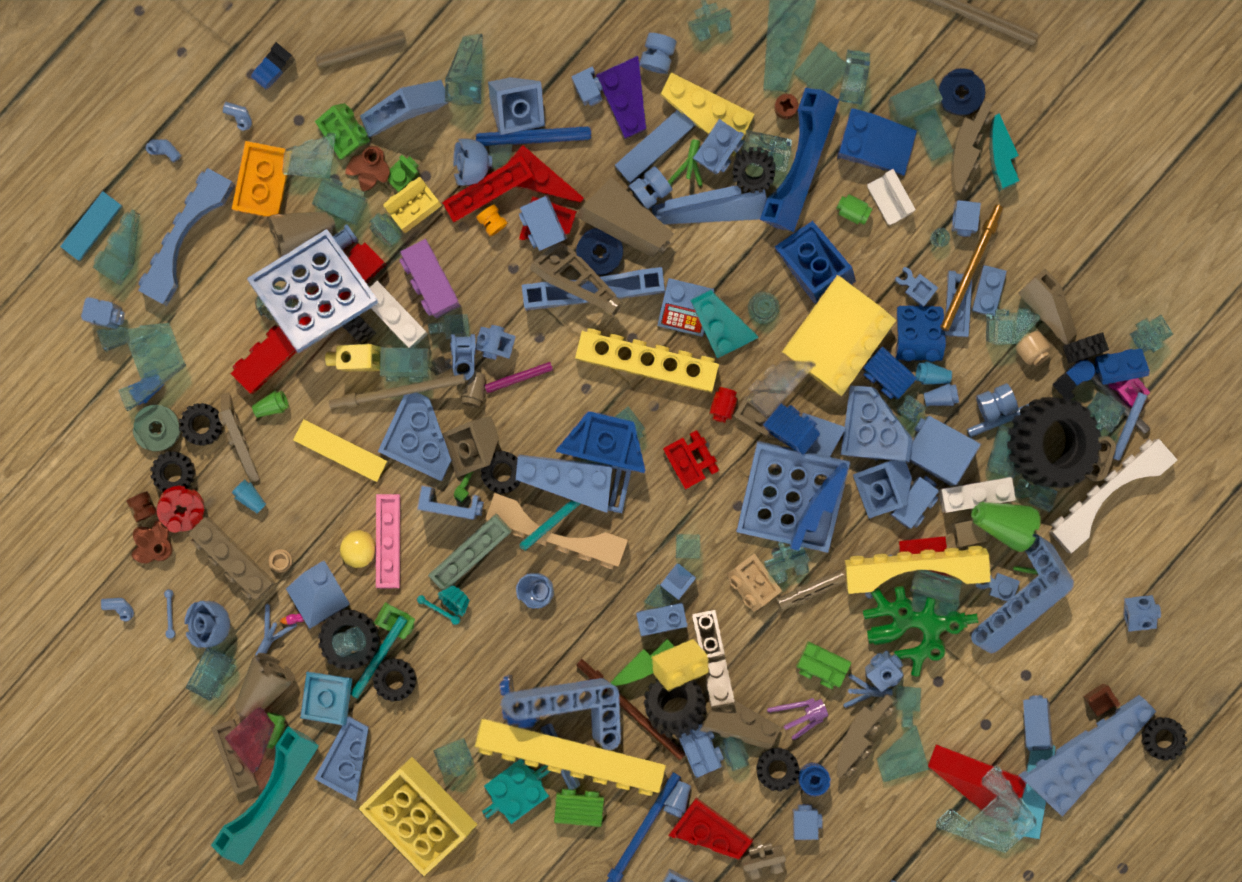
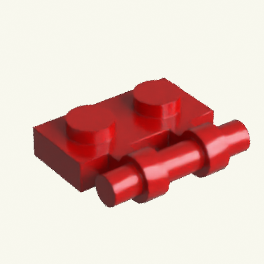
M698 430L689 434L693 443L687 445L682 437L663 448L685 490L706 479L702 469L708 467L712 475L720 471L716 464V457L711 455L706 446V439L701 437ZM695 449H698L704 460L699 464L691 452Z

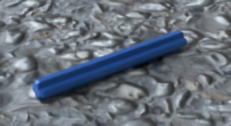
M586 126L523 130L500 135L499 132L477 133L476 140L484 146L590 140L591 128Z

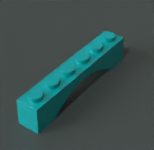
M289 726L287 727L275 746L274 767L263 792L243 814L224 825L211 844V847L221 857L242 865L249 856L251 850L319 747L308 735Z

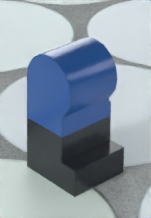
M277 42L270 48L271 51L251 75V78L266 90L295 61L293 55Z
M1080 360L1057 378L1052 385L1063 398L1071 400L1075 397L1072 390L1081 382L1092 379L1095 374V367L1090 360Z

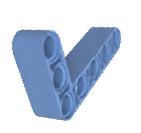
M1033 534L1032 537L1036 539L1025 552L1039 576L976 627L972 633V642L988 653H995L1068 594L1074 585L1073 578L1055 547L1038 534Z
M599 678L510 692L501 701L502 709L516 720L591 708L592 736L594 741L606 750H614L620 743L619 692L613 684L605 679ZM608 688L606 694L601 696L602 691ZM586 691L585 696L579 699L581 693ZM563 695V699L557 703L558 697ZM541 698L540 704L534 707L535 702ZM519 702L517 708L512 710L513 704ZM606 711H608L607 716L605 718H602L603 714ZM609 733V737L603 741L604 736Z

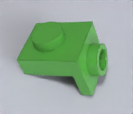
M385 602L374 623L390 631L399 616L406 618L408 621L398 637L405 639L414 628L415 618Z

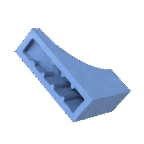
M442 80L400 88L360 115L368 136L372 137L405 120L436 111L450 102Z

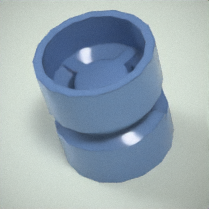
M648 33L645 43L647 51L642 53L639 66L656 73L668 74L671 64L669 56L674 54L677 41L666 35Z
M655 166L644 174L643 180L638 178L628 186L635 198L647 210L657 203L656 198H663L673 191L666 178ZM649 185L653 192L649 194L644 188L645 186Z
M1007 383L994 388L993 393L987 391L976 396L979 410L987 424L1000 419V414L1007 416L1019 411L1016 398Z

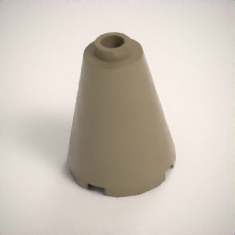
M326 211L268 216L270 233H273L275 240L273 242L280 258L327 229L332 234V229L336 228L332 214L328 215Z
M258 653L257 656L255 654L235 704L237 714L245 720L255 719L293 683L295 676L290 668L285 666L283 669L278 665L279 660L265 653Z

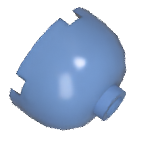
M459 138V142L455 144L453 167L457 165L459 173L454 174L456 184L459 186L476 184L486 177L488 169H492V156L488 155L487 149L477 140Z
M200 601L191 604L187 610L185 624H188L189 632H186V636L192 645L199 648L214 647L226 639L230 630V618L223 606L214 601Z

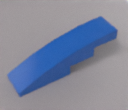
M842 462L811 498L791 538V549L800 550L806 530L816 532L823 511L833 513L848 470L847 463Z

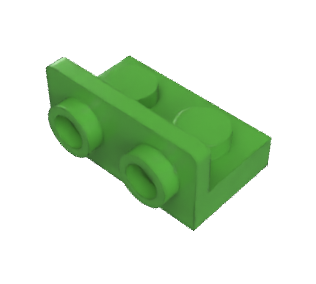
M345 103L333 105L315 120V123L340 160L345 159L361 145H366L370 142L366 130L359 125L354 117V112Z

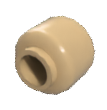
M1025 331L1017 338L1019 342L1016 345V351L1027 365L1034 364L1038 366L1050 357L1051 346L1039 331L1031 333Z

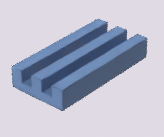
M612 466V469H617L608 510L622 513L631 470ZM623 470L626 471L619 507L617 508L614 507Z

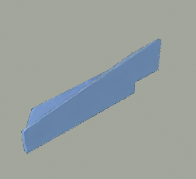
M736 185L665 201V203L653 205L651 209L652 214L663 224L758 220L766 203L765 189L760 193L755 191V193L741 194V189Z

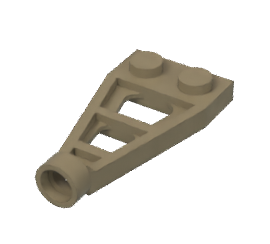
M562 242L553 245L531 263L530 270L546 282L602 308L611 317H614L623 306V301L616 297V294L589 265ZM573 266L580 273L581 277L576 281H571L562 277L559 273L566 267ZM590 281L598 291L594 294L581 288V286Z

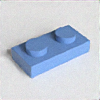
M985 265L982 267L971 311L995 317L1007 271Z

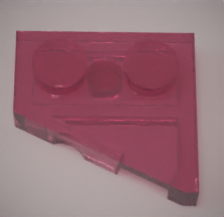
M262 707L256 708L225 737L251 773L259 770L275 724Z

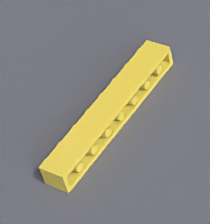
M481 719L474 747L479 748L478 753L492 756L493 752L502 754V759L514 762L516 757L525 759V765L538 768L540 763L548 765L547 770L561 773V770L564 769L571 771L570 776L584 779V775L594 777L593 782L605 785L607 780L616 782V787L624 790H629L630 786L639 788L638 793L652 796L653 792L659 793L666 765L486 719Z

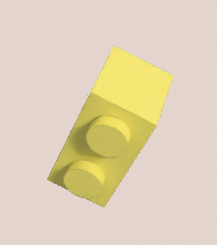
M694 639L652 657L653 674L667 691L709 673L708 655Z

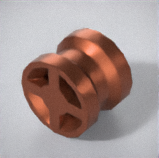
M791 94L780 95L775 102V114L784 120L791 119L798 110V100Z

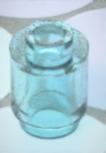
M378 213L369 221L371 224L369 227L370 231L384 245L387 244L390 248L403 237V234L400 232L401 228L387 213L383 215Z
M732 736L722 738L723 743L719 746L727 766H730L731 770L735 771L749 765L747 760L749 756L742 739Z

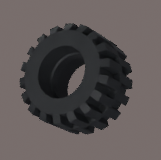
M345 610L337 612L326 619L327 621L321 626L322 630L318 635V638H320L318 646L322 650L323 658L325 657L330 665L333 664L339 669L351 670L359 668L372 660L379 648L378 642L380 641L378 627L374 625L372 618L357 610ZM344 626H354L362 634V646L355 653H344L336 644V634Z
M657 678L655 679V684L650 683L648 686L650 691H646L644 695L646 698L644 706L651 725L654 729H657L658 733L662 735L665 732L666 737L672 738V735H675L676 738H682L681 734L686 733V736L691 734L690 731L692 729L696 731L699 728L698 723H703V715H706L707 710L701 688L694 679L668 691ZM674 698H684L687 700L686 705L680 711L670 713L663 710L666 703Z

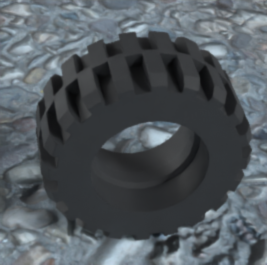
M1041 397V399L1030 401L1029 406L1024 405L1019 410L1020 415H1015L1012 423H1014L1013 428H1009L1008 431L1010 441H1007V449H1011V454H1009L1010 461L1015 462L1014 469L1017 473L1022 474L1023 479L1038 486L1068 488L1074 486L1075 483L1085 480L1084 475H1090L1094 469L1092 465L1098 462L1099 456H1097L1098 450H1101L1102 443H1099V437H1101L1100 429L1096 428L1098 422L1095 417L1090 416L1092 413L1087 407H1083L1082 403L1068 398ZM1057 421L1064 430L1066 443L1061 457L1051 464L1044 454L1043 438L1048 427Z

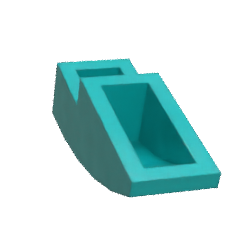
M998 113L991 120L989 153L993 176L1000 192L1017 184L1020 180L1011 162L1019 155L1001 115Z

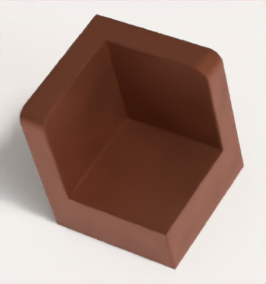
M1103 683L1083 696L1097 717L1113 706L1118 707L1121 705L1110 687Z

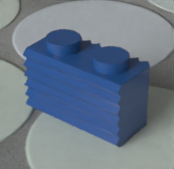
M881 347L862 368L865 371L863 376L872 384L877 382L883 387L880 391L890 400L893 397L896 400L899 399L917 379L913 373L884 347Z
M782 403L779 404L763 424L769 434L801 455H805L811 444H814V441L820 436V432L816 428L817 423L809 416L803 418L796 408L791 405L786 407Z

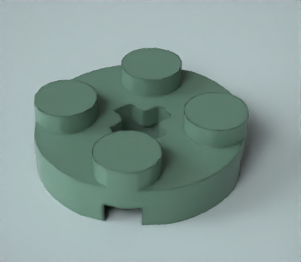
M149 405L140 410L134 419V438L145 449L154 452L165 451L171 448L181 435L178 416L173 410L165 406ZM154 422L162 424L163 427L160 434L151 432Z

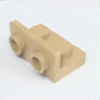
M752 554L726 574L730 585L737 589L743 598L744 604L751 608L753 612L763 607L782 592L755 554Z

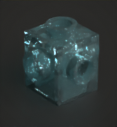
M1162 315L1150 321L1148 318H1145L1135 325L1137 329L1130 333L1134 344L1138 349H1142L1143 353L1151 350L1152 353L1165 346L1163 341L1174 335Z
M1099 392L1096 393L1087 407L1092 413L1090 416L1095 417L1098 422L1096 428L1100 429V432L1104 429L1111 433L1126 409L1115 399Z
M464 738L433 750L443 777L453 774L454 778L467 773V767L474 765L471 752Z

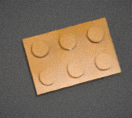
M245 141L232 204L233 211L264 217L280 214L292 150Z

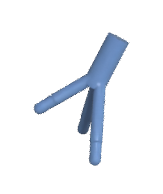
M269 604L265 605L264 639L255 653L256 656L258 653L266 654L273 641L297 626L296 623L273 635L277 623L274 622L270 628Z
M849 674L850 679L865 689H848V693L864 695L844 703L843 706L847 708L869 697L892 695L893 691L891 688H887L881 693L877 687H871L853 674Z

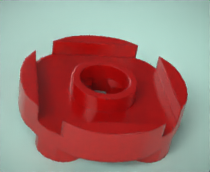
M185 486L168 488L162 493L158 501L157 516L170 532L177 533L179 531L191 530L203 519L204 500L197 491L185 489ZM177 505L187 508L183 513L176 511Z

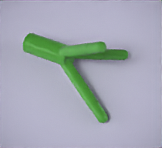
M691 140L687 160L668 180L670 185L687 166L686 178H691L692 169H694L698 186L701 187L703 185L697 162L693 159L699 150L700 141Z

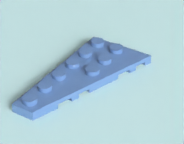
M1138 695L1118 708L1115 715L1107 720H1100L1096 723L1097 727L1089 732L1085 730L1058 748L1054 756L1046 761L1044 759L1036 763V768L1028 773L1024 771L1019 776L1063 817L1157 711L1144 698Z

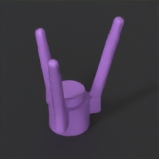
M814 698L767 709L768 712L808 706L804 709L806 715L784 726V729L787 730L808 719L811 722L793 735L792 740H796L815 725L824 722L823 718L828 717L823 701L821 699L815 701Z

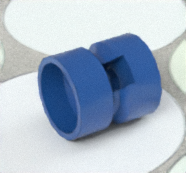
M810 762L800 768L798 782L805 793L811 796H819L828 790L831 779L829 773L822 765Z

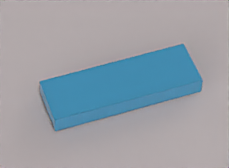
M102 191L60 247L78 261H81L123 206Z

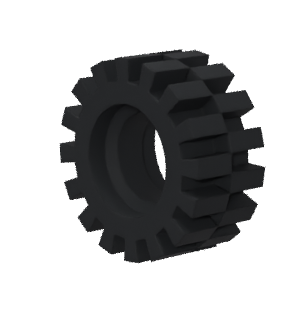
M749 147V152L744 149L741 154L738 153L736 160H734L733 180L737 182L739 188L743 186V191L747 192L748 188L751 189V193H755V189H758L759 193L763 192V187L767 190L770 187V183L774 182L776 164L773 162L774 158L772 155L768 156L769 152L767 150L762 153V148L757 147V151H754L753 147ZM749 164H758L763 168V173L757 177L749 176L745 168Z
M360 316L355 317L342 326L361 345L367 344L376 334Z
M1103 332L1062 346L1068 364L1109 350Z
M204 403L188 406L187 410L182 412V418L179 419L181 435L194 445L206 446L213 444L214 441L219 439V435L223 433L222 424L218 416L219 411L213 406ZM200 415L206 416L210 421L209 430L203 434L197 433L193 428L194 419Z
M507 451L494 452L490 465L481 468V478L485 486L496 493L504 494L514 491L521 483V481L516 480L518 458ZM500 463H505L511 468V476L504 482L496 480L493 475L494 467Z
M165 452V454L159 455V458L153 461L154 465L150 469L152 471L150 476L154 481L153 484L160 491L164 492L174 486H185V489H189L191 487L190 484L195 480L193 478L196 475V471L193 468L195 466L191 463V459L182 453ZM170 464H177L181 468L182 475L176 482L168 481L164 475L165 468Z
M393 658L381 663L373 676V686L377 690L376 693L382 696L384 700H390L391 702L407 698L416 686L417 677L414 668L410 666V663L403 661V659ZM398 671L403 675L404 683L399 689H392L387 685L386 676L389 672Z
M1157 717L1155 720H1150V723L1144 726L1145 731L1141 734L1143 736L1141 741L1149 755L1159 760L1168 761L1169 759L1174 760L1177 755L1181 756L1183 754L1181 751L1186 749L1185 742H1188V738L1185 737L1187 733L1176 720L1167 717ZM1161 730H1169L1173 736L1172 744L1166 748H1161L1156 743V735Z
M777 747L770 748V750L762 753L763 755L759 757L756 764V773L760 782L766 788L779 792L789 789L791 785L796 783L795 781L799 777L800 769L797 759L791 752ZM780 760L786 764L787 772L782 778H773L769 774V765L773 761Z

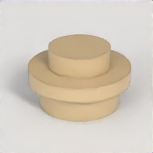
M275 550L269 556V566L275 572H286L292 565V556L286 550Z

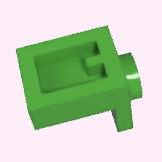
M401 155L399 157L400 160L390 168L388 182L398 193L420 175L416 170L419 165L410 156L406 159Z

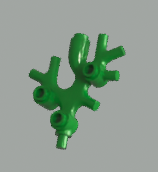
M904 586L894 588L896 594L894 602H889L879 588H876L870 593L878 606L863 610L864 619L887 615L893 617L891 624L871 627V630H867L869 644L881 645L893 642L911 627H916L922 631L923 640L919 646L894 651V654L899 659L910 658L913 660L911 675L916 677L920 676L922 664L927 657L933 661H939L944 657L945 643L940 639L942 632L947 630L950 634H959L963 628H968V624L979 623L977 613L965 615V612L952 611L946 616L935 614L936 598L932 596H927L926 604L922 611L915 612L913 611L912 601L905 595ZM906 608L907 611L901 612L899 609ZM952 622H957L958 625H957V626H952L951 623H952ZM933 649H938L939 652H938V653H934V652H932V650H933Z

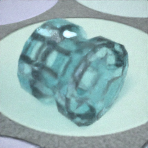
M906 395L904 404L898 406L896 411L915 424L919 413L924 412L926 408L913 397Z

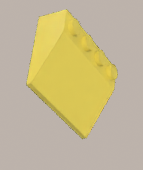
M837 275L782 352L828 390L842 396L896 322V319Z
M413 757L359 808L423 876L433 869L478 825Z

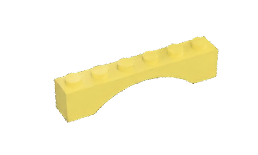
M971 546L968 550L947 548L944 550L945 552L924 550L921 551V554H911V552H900L897 556L876 554L874 558L853 556L850 557V560H845L848 594L872 592L891 577L914 570L945 572L957 577L966 584L991 582L989 554L986 548Z

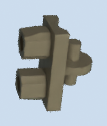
M761 838L756 839L757 846L749 848L750 853L741 856L744 871L748 873L751 880L763 876L761 871L763 867L770 866L771 872L774 874L784 871L786 859L782 845L772 847V843L762 845Z

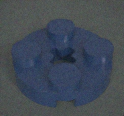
M959 68L952 70L944 76L938 87V99L944 111L955 116H967L980 107L985 98V85L982 79L974 74L975 72L970 69ZM959 86H963V90L968 91V94L964 95L963 98H959V95L955 94Z
M598 228L587 231L581 237L577 244L576 255L581 257L597 275H606L619 266L623 257V246L617 238ZM598 245H601L602 249L607 251L603 254L602 258H598V255L593 254Z

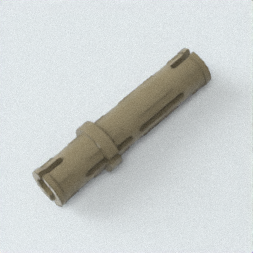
M838 570L803 587L797 586L794 591L777 597L776 600L783 612L800 603L803 605L807 603L806 600L837 586L846 584V580L842 571Z

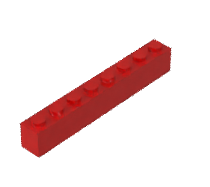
M365 242L362 245L358 243L350 251L351 256L348 258L366 284L387 265ZM332 274L327 277L326 281L330 283L336 282L339 276ZM317 288L312 294H310L309 292L307 294L315 295L319 291V288ZM344 291L339 295V299L348 300L352 294ZM323 304L320 306L319 311L327 313L331 310L332 306ZM308 316L302 317L299 320V324L303 326L311 322V318ZM273 326L266 333L267 338L262 343L257 342L250 348L249 352L251 354L245 360L241 358L232 366L234 370L230 374L252 395L297 353L279 326Z

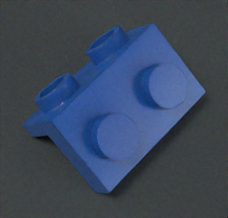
M1142 348L1127 349L1113 354L1107 353L1095 358V372L1099 373L1102 385L1149 376L1150 370Z

